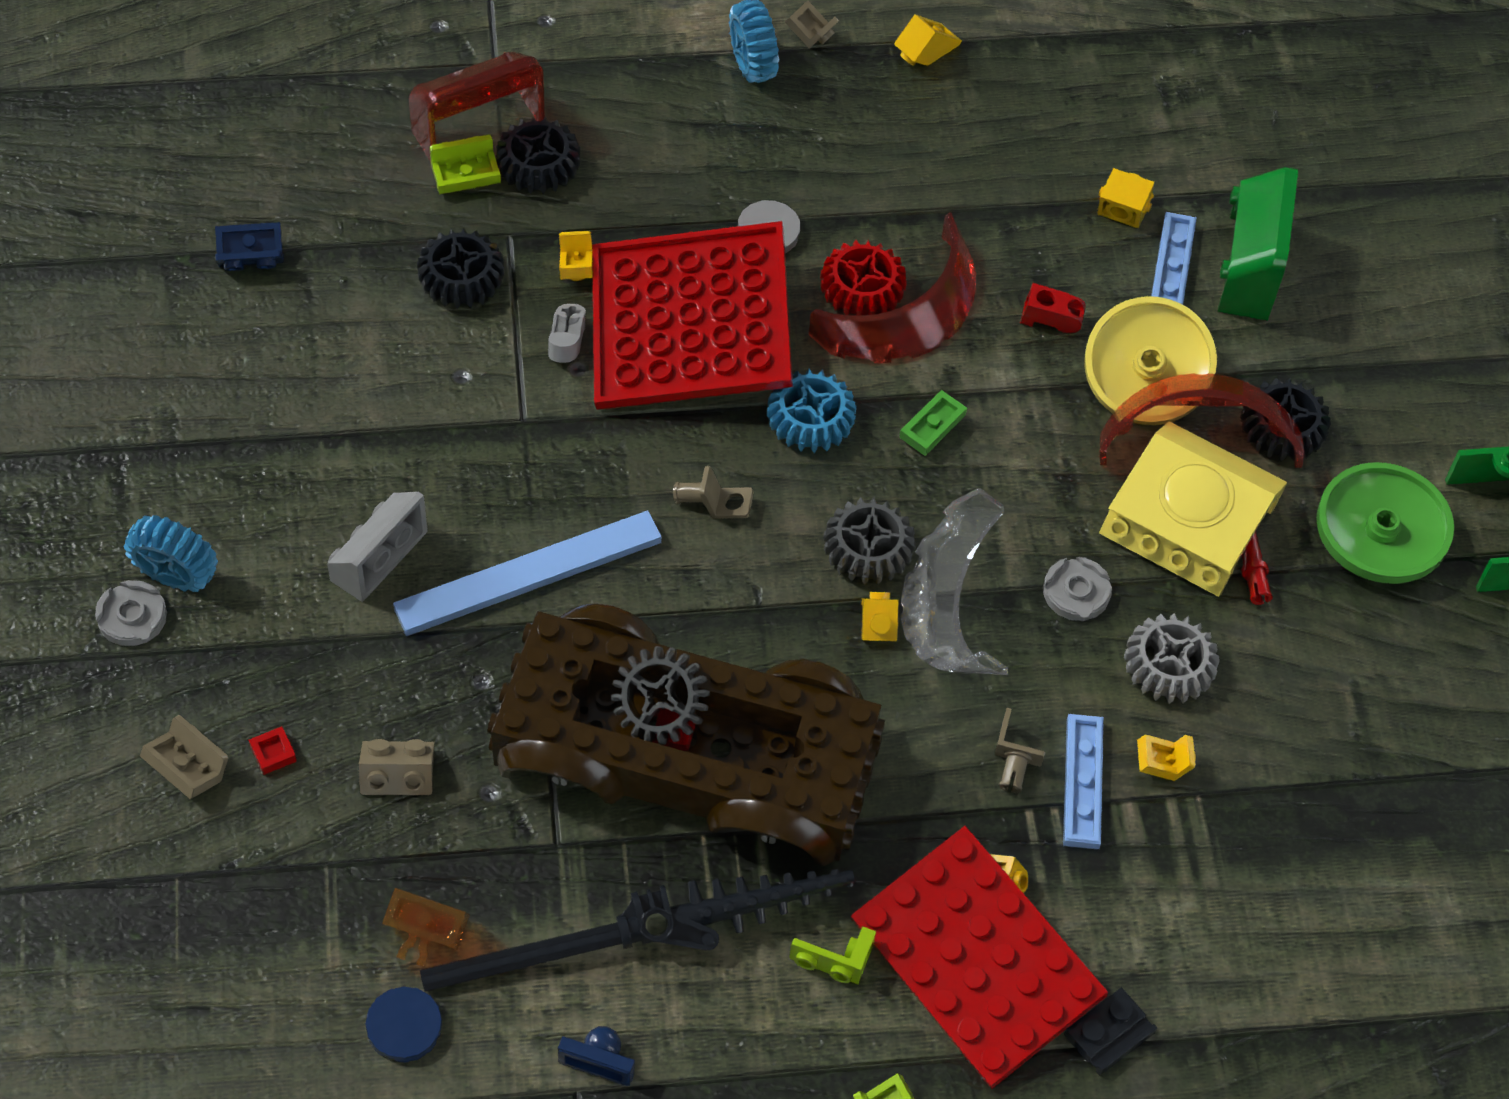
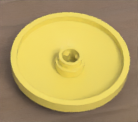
M1137 297L1111 308L1094 326L1085 350V373L1095 397L1114 415L1128 422L1141 425H1162L1169 421L1179 420L1191 413L1200 405L1209 392L1217 367L1216 347L1205 323L1188 307L1162 297Z

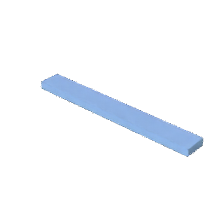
M647 510L393 603V607L405 635L409 636L660 544L662 537Z

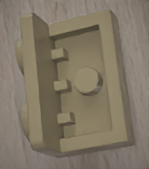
M181 715L172 719L169 732L144 745L140 754L141 758L189 799L220 783L228 761V755L221 748L211 742Z
M384 739L363 741L359 759L360 793L362 795H431L433 791L432 772L435 742H424L419 739H412L407 742L387 741Z

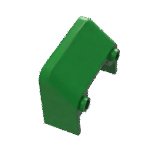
M1283 167L1241 180L1239 187L1233 186L1229 204L1233 205L1230 219L1236 220L1230 258L1229 260L1223 259L1220 270V279H1225L1217 312L1268 321L1289 255L1298 169Z
M1509 447L1458 450L1445 478L1446 485L1509 480ZM1509 557L1490 558L1476 585L1477 592L1509 590Z

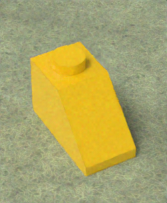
M915 14L894 45L902 51L900 56L911 65L919 63L929 66L958 47L962 40L942 23Z

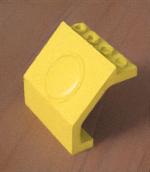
M1169 421L1154 434L1112 501L1099 534L1219 597L1240 556L1266 513L1271 514L1274 511L1287 482Z

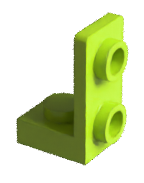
M862 926L858 939L850 938L844 956L794 938L789 958L794 960L801 968L807 970L818 969L826 972L838 982L859 984L874 946L876 931Z

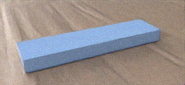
M1170 212L1165 213L1151 296L1167 298L1183 305L1197 217Z
M1068 714L1063 846L1099 849L1101 845L1104 717Z

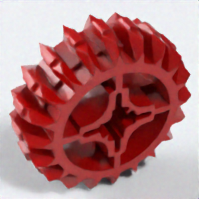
M855 240L852 246L843 243L840 250L833 249L831 256L826 257L820 275L822 293H825L826 303H833L835 311L844 309L845 317L851 313L856 314L858 320L862 315H867L872 320L875 313L884 317L887 310L894 311L897 303H901L907 285L906 270L904 266H901V257H894L892 249L884 251L882 243L872 246L869 240L865 245H860Z

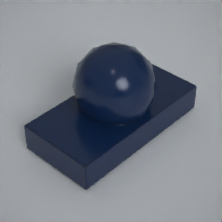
M598 1026L592 1029L585 1037L584 1043L562 1036L558 1046V1062L560 1064L625 1086H630L635 1069V1060L618 1055L621 1050L620 1037L616 1031L608 1026Z

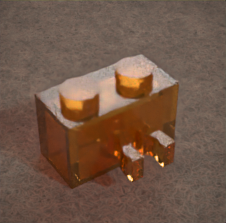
M395 888L382 924L409 934L408 940L402 944L398 951L397 958L406 959L409 949L414 948L417 939L420 937L421 941L418 946L420 957L417 965L425 967L428 960L427 947L429 942H435L458 950L470 915L453 907Z

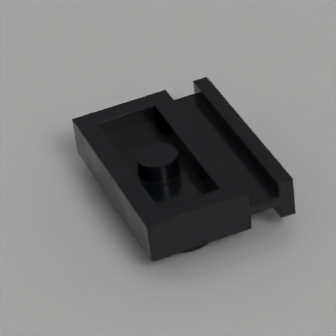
M1121 987L1068 1027L1064 1032V1036L1082 1057L1096 1068V1073L1100 1076L1153 1036L1157 1031V1027L1147 1020L1146 1014Z

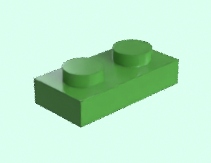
M941 390L900 430L899 438L926 456L966 416L967 407Z

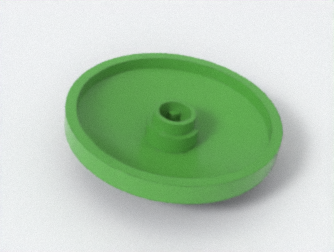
M1365 463L1353 466L1339 473L1327 485L1317 509L1318 532L1330 555L1350 572L1362 578L1380 583H1407L1425 577L1441 564L1454 536L1452 512L1441 492L1420 474L1408 468L1390 463Z

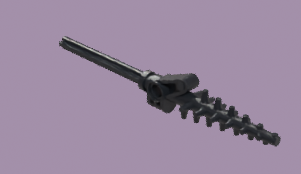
M838 869L831 870V874L817 877L815 871L807 872L808 879L794 881L791 873L783 874L784 884L771 886L766 874L760 876L761 888L748 890L742 876L736 878L737 893L729 895L725 894L718 878L712 880L713 898L704 900L694 880L688 882L690 903L670 906L664 885L659 886L660 891L652 893L650 889H646L647 894L638 895L636 891L631 893L630 903L626 910L616 917V923L421 969L420 974L424 992L622 944L623 949L633 947L632 943L642 942V945L661 942L701 950H712L719 943V935L715 930L706 925L731 918L736 933L744 932V914L754 912L759 924L766 923V908L777 905L781 915L788 914L787 902L800 899L802 905L805 906L810 904V896L823 892L825 897L831 896L833 889L843 886H854V874L852 870L839 872ZM659 913L665 918L666 927L661 934L652 935L646 929V921L650 915Z

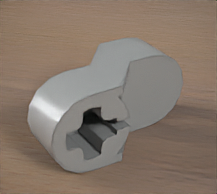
M563 304L557 308L548 340V356L551 360L566 363L578 357L586 320V310L581 305Z

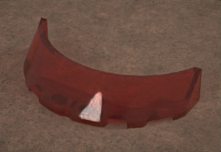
M949 212L945 215L942 231L943 240L951 246L949 260L940 278L925 294L903 307L874 315H841L815 309L810 315L809 335L831 355L845 359V355L861 359H871L874 363H891L892 359L910 356L913 359L938 348L944 340L950 339L967 319L976 292L974 262L952 213Z
M1191 373L1159 380L1142 388L1116 409L1100 434V465H1107V448L1116 436L1129 432L1133 427L1134 419L1155 406H1247L1267 417L1269 428L1275 435L1288 438L1295 449V468H1302L1304 459L1302 434L1292 417L1276 400L1249 383L1218 374L1208 373L1201 375Z

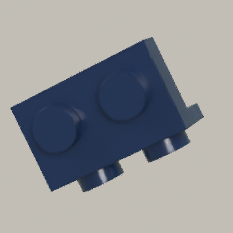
M280 222L215 226L217 249L215 258L218 266L224 267V270L239 271L244 269V265H257L259 269L275 268L276 263H284Z

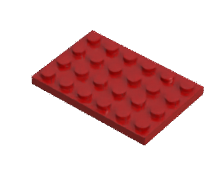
M963 826L851 915L852 920L860 930L863 926L876 931L874 947L991 1089L1108 996V991L966 826Z

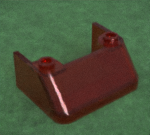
M506 52L498 57L415 86L409 95L411 131L429 161L431 162L430 146L436 144L434 122L512 93L519 92L536 121H542L545 118L543 69L535 57L519 52Z

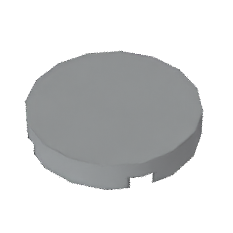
M762 200L750 204L742 211L738 219V226L782 221L785 253L796 246L800 235V220L796 212L788 205L777 201Z
M1076 557V560H1067L1065 558L1050 567L1044 580L1043 595L1048 606L1058 615L1069 620L1085 621L1096 618L1105 611L1112 595V587L1107 571L1098 563L1083 557Z
M128 580L121 582L120 586L114 589L109 588L102 594L96 605L95 617L100 632L108 641L120 646H137L149 642L160 633L166 623L167 609L163 597L153 585L143 581Z

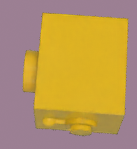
M1113 168L1106 185L1101 187L1099 191L1100 200L1097 214L1139 228L1144 215L1151 210L1155 182L1144 179L1135 173H1127Z

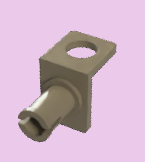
M705 466L702 482H676L674 484L673 497L676 504L703 502L712 519L749 517L754 494L753 489L750 487L721 488L711 466ZM734 496L744 498L743 504L738 509L730 510L726 508V503L730 498Z
M1006 708L995 755L1006 758L999 787L1008 791L1010 780L1013 777L1014 782L1011 792L1020 793L1027 764L1041 766L1045 752L1004 741L1012 710L1011 708Z

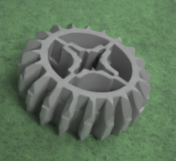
M1161 613L1156 617L1155 621L1148 617L1144 621L1143 626L1138 625L1134 629L1133 635L1129 637L1126 645L1127 649L1124 654L1125 661L1127 662L1126 670L1127 673L1133 674V684H1143L1141 688L1142 694L1148 691L1154 692L1153 697L1155 701L1160 696H1165L1168 704L1173 702L1174 697H1177L1182 704L1187 701L1189 696L1196 700L1200 696L1201 691L1206 692L1209 689L1212 680L1215 679L1218 672L1219 656L1216 655L1218 649L1216 643H1210L1212 638L1211 632L1201 633V623L1195 626L1190 625L1189 616L1183 621L1177 620L1175 613L1170 616L1169 620H1166ZM1150 645L1154 649L1153 654L1155 656L1151 661H1149L1145 651ZM1192 656L1195 657L1198 665L1195 671H1192L1189 667L1191 664L1189 658Z

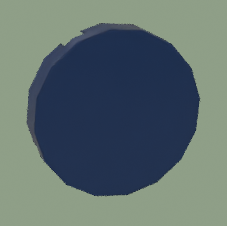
M403 986L390 989L376 998L368 1010L365 1025L369 1043L377 1054L384 1058L386 1056L389 1059H394L396 1062L405 1063L418 1060L432 1051L441 1034L442 1020L439 1006L430 995L418 988Z

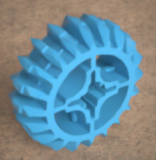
M744 0L734 4L729 14V34L731 36L733 54L743 77L749 83L765 82L776 77L780 60L778 56L779 49L777 47L775 28H773L772 18L769 16L768 9L759 0Z
M810 368L807 370L806 375H801L796 370L792 378L793 387L773 389V393L768 398L767 417L770 420L771 430L776 431L778 440L786 438L788 447L798 444L800 452L805 447H811V450L815 453L819 446L823 447L826 451L830 448L831 443L839 446L840 442H842V437L847 438L855 424L856 416L854 414H856V405L853 401L852 391L847 390L845 381L837 383L835 374L828 378L825 377L823 369L818 375L812 374ZM799 399V401L793 403V406L787 407L790 403ZM836 414L834 418H832L828 422H824L825 420L830 419V415Z
M153 515L152 517L143 516L142 519L137 520L135 525H132L127 533L128 535L123 546L126 550V556L132 560L133 566L139 567L141 569L140 572L150 576L151 580H156L171 588L181 589L183 592L186 590L198 592L199 589H204L206 584L211 581L218 564L217 554L211 549L210 543L203 541L200 534H195L191 531V527L186 528L180 522H173L168 517L162 519L158 515Z

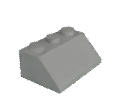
M420 492L393 493L385 502H380L364 525L357 526L352 532L350 540L342 548H337L329 557L327 565L330 581L363 602L428 532L424 495Z

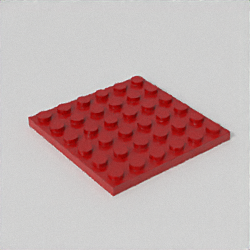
M782 221L592 244L594 404L596 410L793 387L785 240Z

